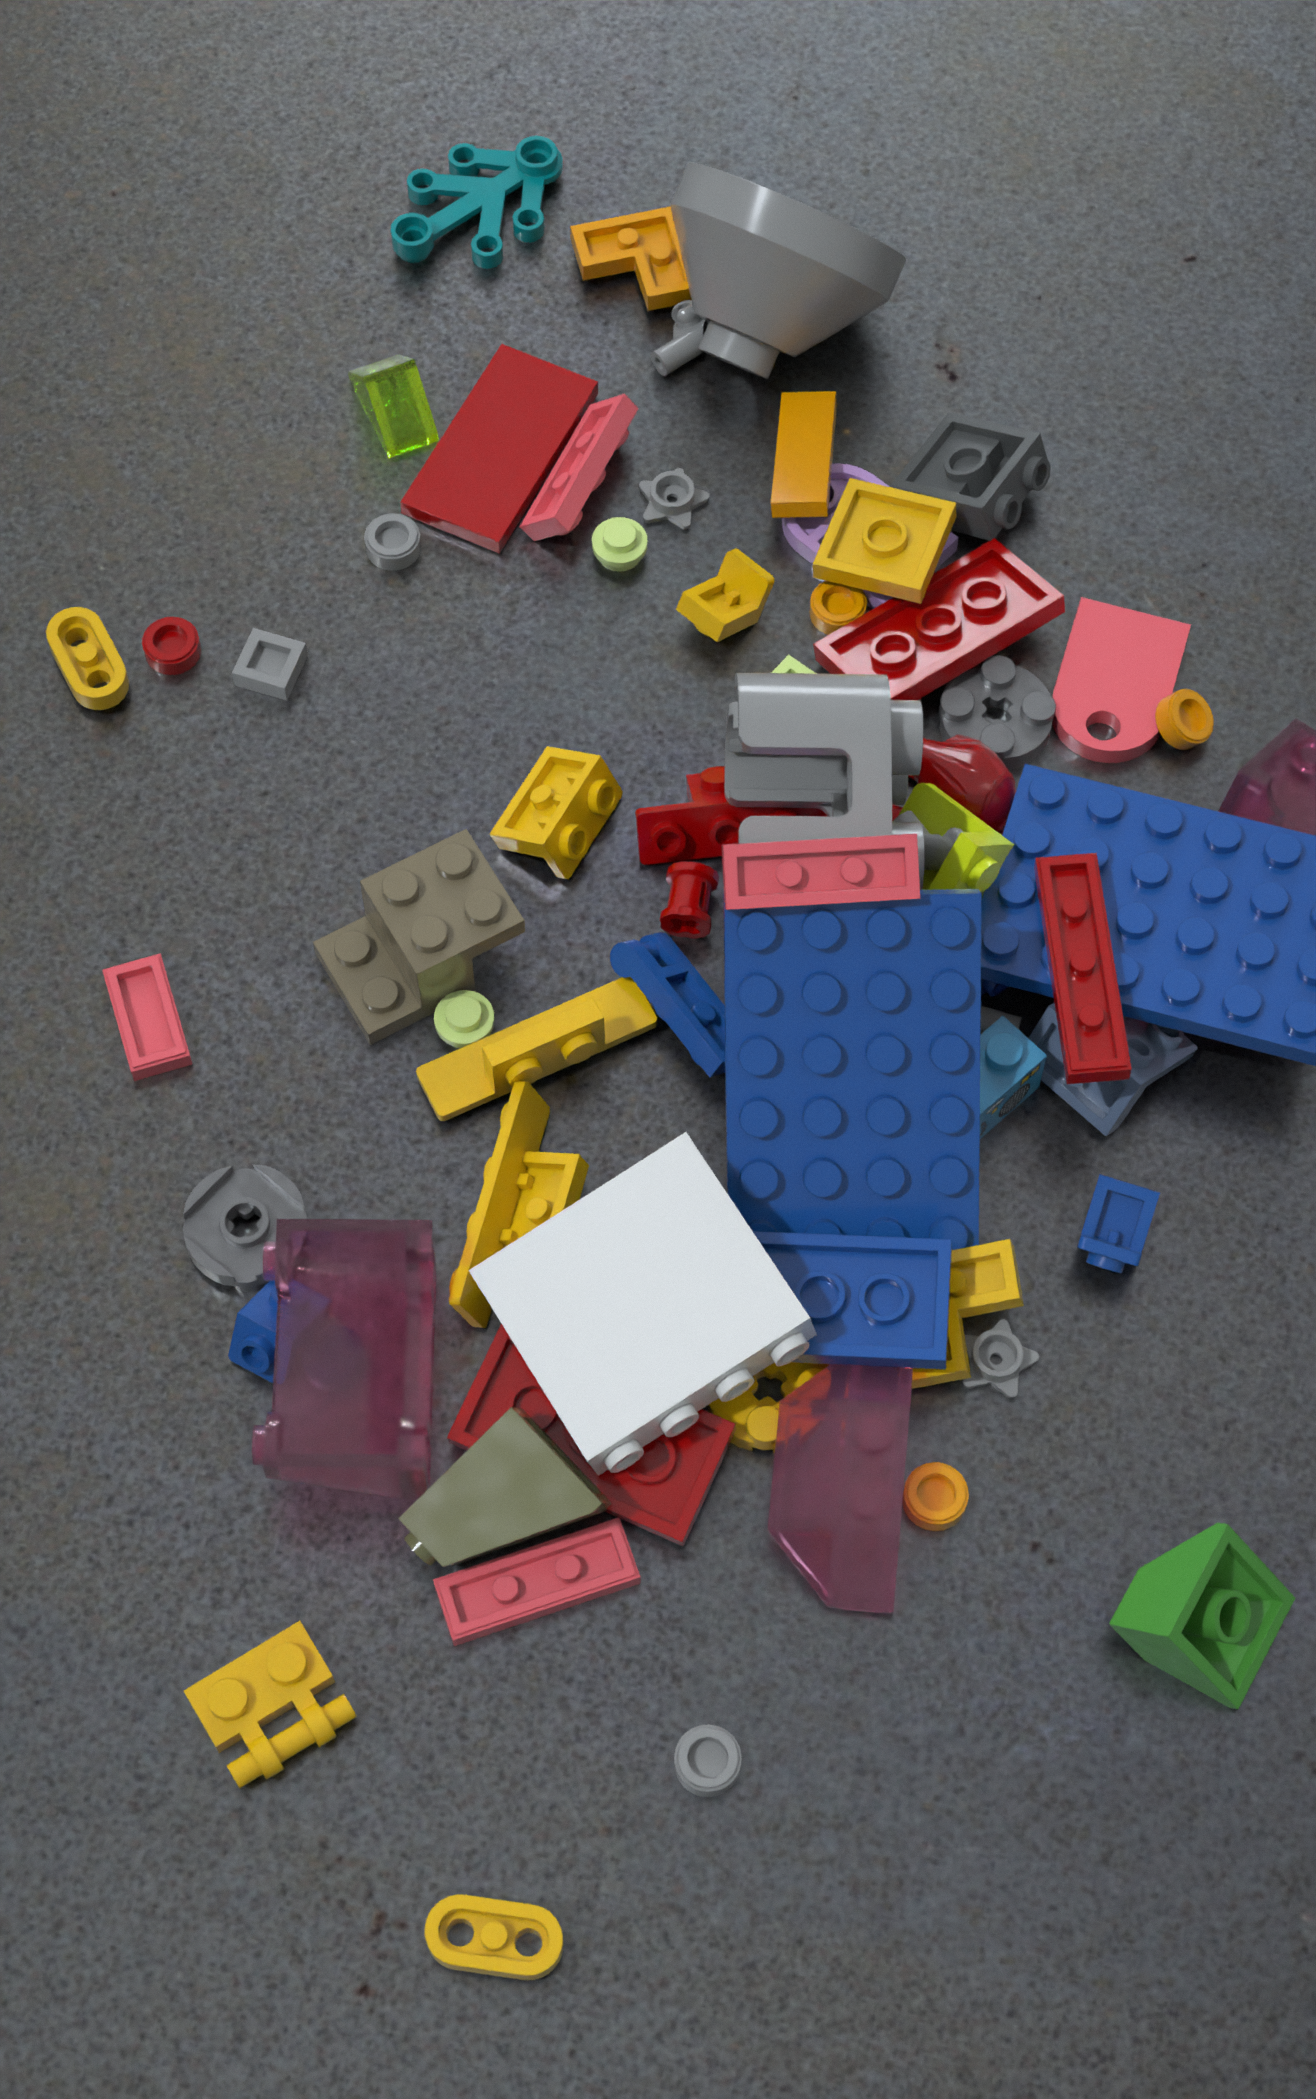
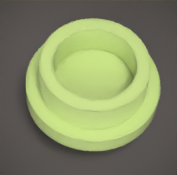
M615 517L605 520L596 527L592 535L594 555L603 566L613 571H627L634 568L647 551L648 539L644 528L638 522L629 518Z
M459 990L446 995L438 1003L434 1012L435 1029L440 1038L449 1045L459 1049L489 1036L494 1027L495 1018L491 1003L487 998L475 991Z

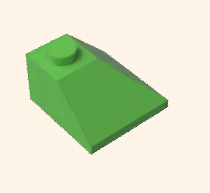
M1218 1522L1140 1567L1109 1625L1148 1663L1221 1704L1238 1710L1295 1597L1228 1524Z

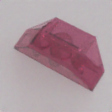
M830 1364L780 1401L768 1533L816 1591V1594L827 1608L893 1614L913 1368Z

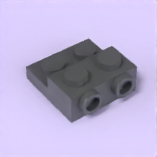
M948 412L891 484V487L956 502V519L951 531L992 540L1002 528L1011 529L1017 524L1021 515L1022 501L1031 490L1040 491L1046 486L1050 476V463L1040 433Z

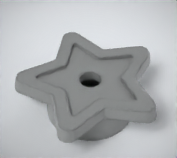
M681 468L663 472L656 476L653 481H641L639 483L640 491L649 501L643 514L644 521L646 523L669 520L683 530L690 528L691 511L707 503L710 496L708 492L694 488L692 480ZM669 497H675L677 498V501L669 502L667 499Z
M1005 1319L1000 1320L993 1329L985 1331L980 1336L965 1335L971 1378L963 1379V1384L967 1389L992 1385L1006 1397L1014 1398L1018 1394L1019 1373L1035 1364L1039 1359V1354L1036 1351L1023 1347L1019 1339L1012 1334L1008 1321ZM998 1355L1001 1357L1002 1362L995 1365L990 1361V1357Z

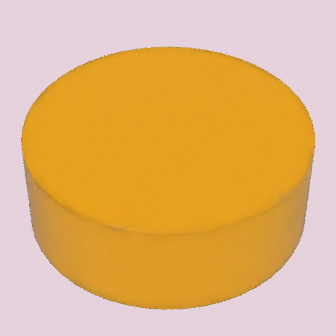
M824 581L814 589L811 595L810 619L819 631L829 635L866 613V596L862 589Z
M1178 690L1163 698L1156 708L1155 719L1157 728L1163 739L1176 749H1191L1205 742L1213 731L1212 711L1206 700L1193 690Z
M940 1462L923 1464L914 1469L906 1480L902 1495L904 1511L908 1518L922 1529L929 1531L949 1529L957 1524L965 1513L969 1498L968 1486L959 1471L950 1465Z

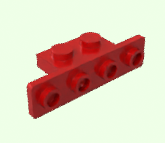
M724 766L710 767L701 773L686 775L689 802L644 807L636 810L639 859L643 865L722 856V844H738L739 827L742 821L750 816L827 817V815L818 808L735 807L728 803L724 795Z

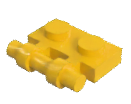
M298 1621L184 1690L187 1699L218 1753L242 1739L246 1744L249 1752L226 1765L239 1789L261 1775H264L265 1779L268 1780L284 1770L282 1762L315 1742L320 1748L337 1737L334 1732L336 1729L357 1717L344 1694L322 1707L315 1700L314 1695L334 1684L335 1680L301 1621ZM295 1707L302 1719L272 1738L267 1739L261 1727Z

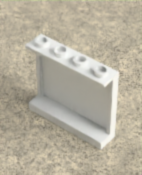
M687 1132L469 1270L573 1440L597 1475L602 1474L608 1469L611 1473H617L628 1468L644 1454L643 1446L662 1434H665L666 1437H673L684 1432L699 1419V1410L718 1398L722 1402H726L738 1397L753 1385L755 1380L752 1376L774 1362L777 1366H783L794 1361L809 1348L808 1340L817 1335L809 1315Z

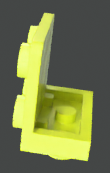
M931 783L917 784L899 815L906 811H912L930 834L943 836L950 828L954 827L960 828L963 831L957 837L939 870L924 869L922 890L979 889L983 898L985 890L997 878L1000 868L1014 844Z

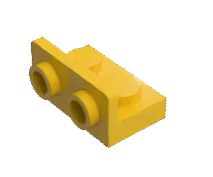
M547 746L489 835L499 849L544 858L557 878L568 880L586 855L610 814L616 808L623 792L601 755Z

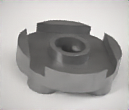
M991 656L983 663L977 664L947 683L939 708L941 737L943 741H946L956 734L977 739L994 751L1008 769L1018 768L1034 760L1044 750L1048 743L1056 705L1046 686L1033 673L1020 666H1016L1011 659L1005 656ZM1000 708L1006 711L1008 722L1003 723L999 719H994L991 722L986 721L984 717L986 716L987 709Z
M253 1164L254 1169L243 1168L235 1171L233 1166H229L212 1172L192 1190L186 1200L183 1212L185 1219L183 1235L192 1262L211 1280L223 1285L234 1286L242 1292L257 1291L275 1275L279 1274L282 1276L289 1271L302 1255L310 1234L302 1196L298 1188L283 1173L264 1165ZM254 1214L260 1217L256 1224L258 1231L254 1235L234 1236L236 1230L231 1221L239 1215L246 1220Z

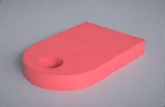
M1081 597L1052 696L1056 705L1052 726L1062 743L1077 755L1100 763L1126 762L1146 753L1160 736L1155 719L1156 708L1163 698L1173 693L1191 625ZM1103 723L1112 727L1117 736L1110 740H1099L1089 734L1087 727L1092 724Z

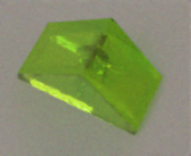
M397 354L348 371L350 382L388 458L439 441L438 431L415 359Z

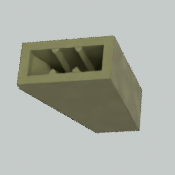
M511 1407L398 1519L410 1531L404 1539L420 1559L430 1566L438 1561L442 1567L462 1564L604 1512L612 1503L524 1409Z

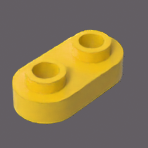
M71 607L55 614L47 625L46 637L51 653L77 702L92 710H105L120 703L128 692L129 679L125 665L100 617L92 610L83 607ZM75 641H86L85 643L79 644L77 647L71 646V644ZM98 683H108L103 687L93 688Z
M462 1894L452 1895L442 1899L431 1909L425 1923V1939L430 1953L438 1963L453 1970L520 1980H536L546 1976L557 1966L563 1952V1935L559 1922L551 1912L537 1905ZM464 1923L474 1930L473 1938L465 1946H455L449 1942L448 1933L456 1924ZM532 1933L541 1939L542 1947L533 1956H523L516 1950L517 1940L524 1934Z

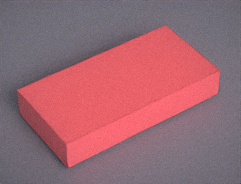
M161 953L103 969L133 1080L137 1081L193 1065Z

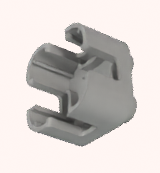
M735 673L734 691L737 693L738 701L728 705L725 732L724 795L726 800L735 807L818 808L827 815V817L750 816L744 819L739 827L738 844L917 834L920 890H922L924 879V832L922 823L892 822V805L905 804L908 775H919L923 753V712L921 701L891 700L887 675Z

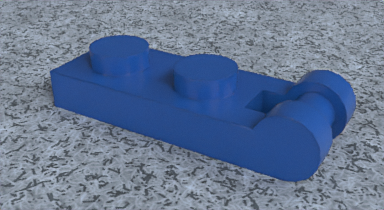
M657 932L642 937L640 941L632 939L614 945L610 952V962L614 972L623 978L631 977L654 1006L659 1017L666 1021L688 1049L692 1059L702 1067L709 1077L725 1073V1005L672 938L666 933Z

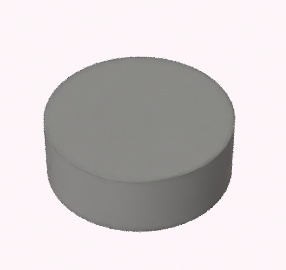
M395 513L381 515L375 518L365 530L366 553L369 560L375 566L384 570L395 571L409 567L418 559L421 552L420 532L416 523L409 517Z
M716 1725L696 1726L687 1731L677 1743L674 1754L676 1776L686 1790L697 1796L714 1797L728 1791L738 1779L742 1760L741 1750L733 1735L722 1727Z

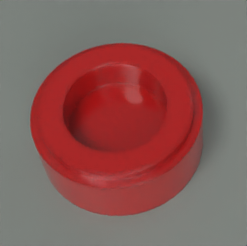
M161 618L149 625L143 634L142 647L146 661L158 673L165 675L182 674L193 668L201 656L198 632L192 623L183 618Z

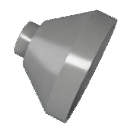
M687 163L670 204L694 313L709 322L698 349L765 379L769 378L779 353L795 358L889 302L907 260L901 253L885 243L819 210L751 181L698 163Z

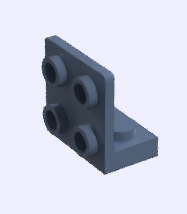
M1053 1003L1048 1006L1028 1038L1047 1055L1041 1080L1105 1136L1119 1128L1149 1084L1189 1060L1197 1050V1046L1184 1035L1183 1031L1123 1016L1132 1068L1130 1079L1066 1084L1055 1004Z

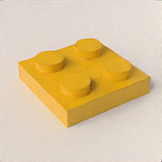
M849 478L813 561L814 578L921 604L955 522L956 502Z

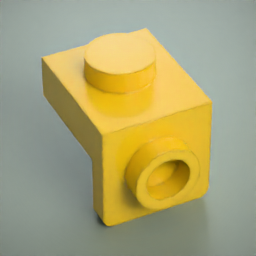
M735 548L726 553L716 577L682 592L676 610L691 621L698 631L719 642L758 622L775 579L756 562Z

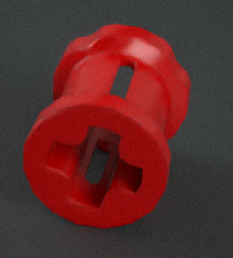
M682 861L670 865L666 874V881L670 885L667 908L662 910L660 914V928L676 937L697 939L710 934L712 925L711 917L708 915L711 893L717 889L719 883L717 871L697 862Z

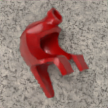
M956 734L954 737L942 742L923 738L919 775H908V778L916 781L917 784L931 783L1002 835L1016 793L1013 774L1009 772L1003 761L987 745L972 737ZM892 805V822L898 817L902 807Z

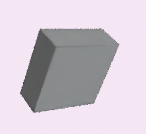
M253 628L232 671L234 685L287 701L308 657L306 643Z

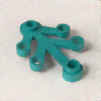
M530 136L518 143L515 151L481 149L468 143L457 144L448 152L451 175L435 174L429 169L414 170L407 177V190L409 199L417 205H429L435 202L439 195L461 198L429 218L418 213H406L397 217L391 225V239L394 252L406 262L417 263L427 258L433 250L436 239L481 212L478 234L471 241L472 260L478 267L484 269L494 268L503 260V242L500 237L506 196L523 186L521 208L514 212L512 218L513 233L522 242L531 243L539 240L545 231L544 215L541 211L544 185L554 182L560 176L563 169L562 155L554 142L543 136ZM469 160L470 162L460 163L458 161ZM480 169L503 171L493 178L475 177ZM421 185H427V186H429V187L423 188V189L417 188L418 186H421ZM526 222L535 223V224L532 225V226L522 225L523 223H526ZM485 248L494 249L493 251H490V252H483V251H481L482 249H485Z

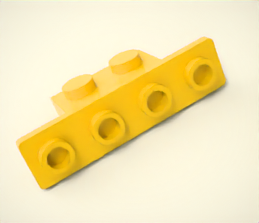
M622 977L423 1064L416 1069L417 1079L437 1118L440 1121H446L511 1092L516 1081H528L532 1084L543 1077L570 1065L580 1063L597 1053L654 1029L657 1026V1016L646 996L631 977Z
M528 1081L514 1082L509 1101L501 1111V1128L493 1154L485 1164L484 1184L476 1210L468 1220L465 1247L459 1266L453 1272L450 1279L449 1304L472 1327L485 1328L488 1324L492 1307L469 1270L580 1200L589 1169V1164L580 1154L538 1152L549 1118L550 1107Z

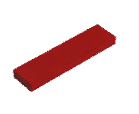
M1097 853L1038 857L1035 859L1034 871L1066 1084L1130 1079L1132 1068Z

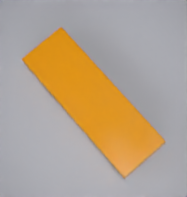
M836 391L782 392L771 493L772 518L828 517L837 412Z

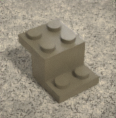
M465 829L361 880L360 886L366 916L314 941L313 946L315 954L368 1043L372 1045L433 1014L438 1003L446 995L459 990L476 992L472 958L524 933L525 920L470 833Z

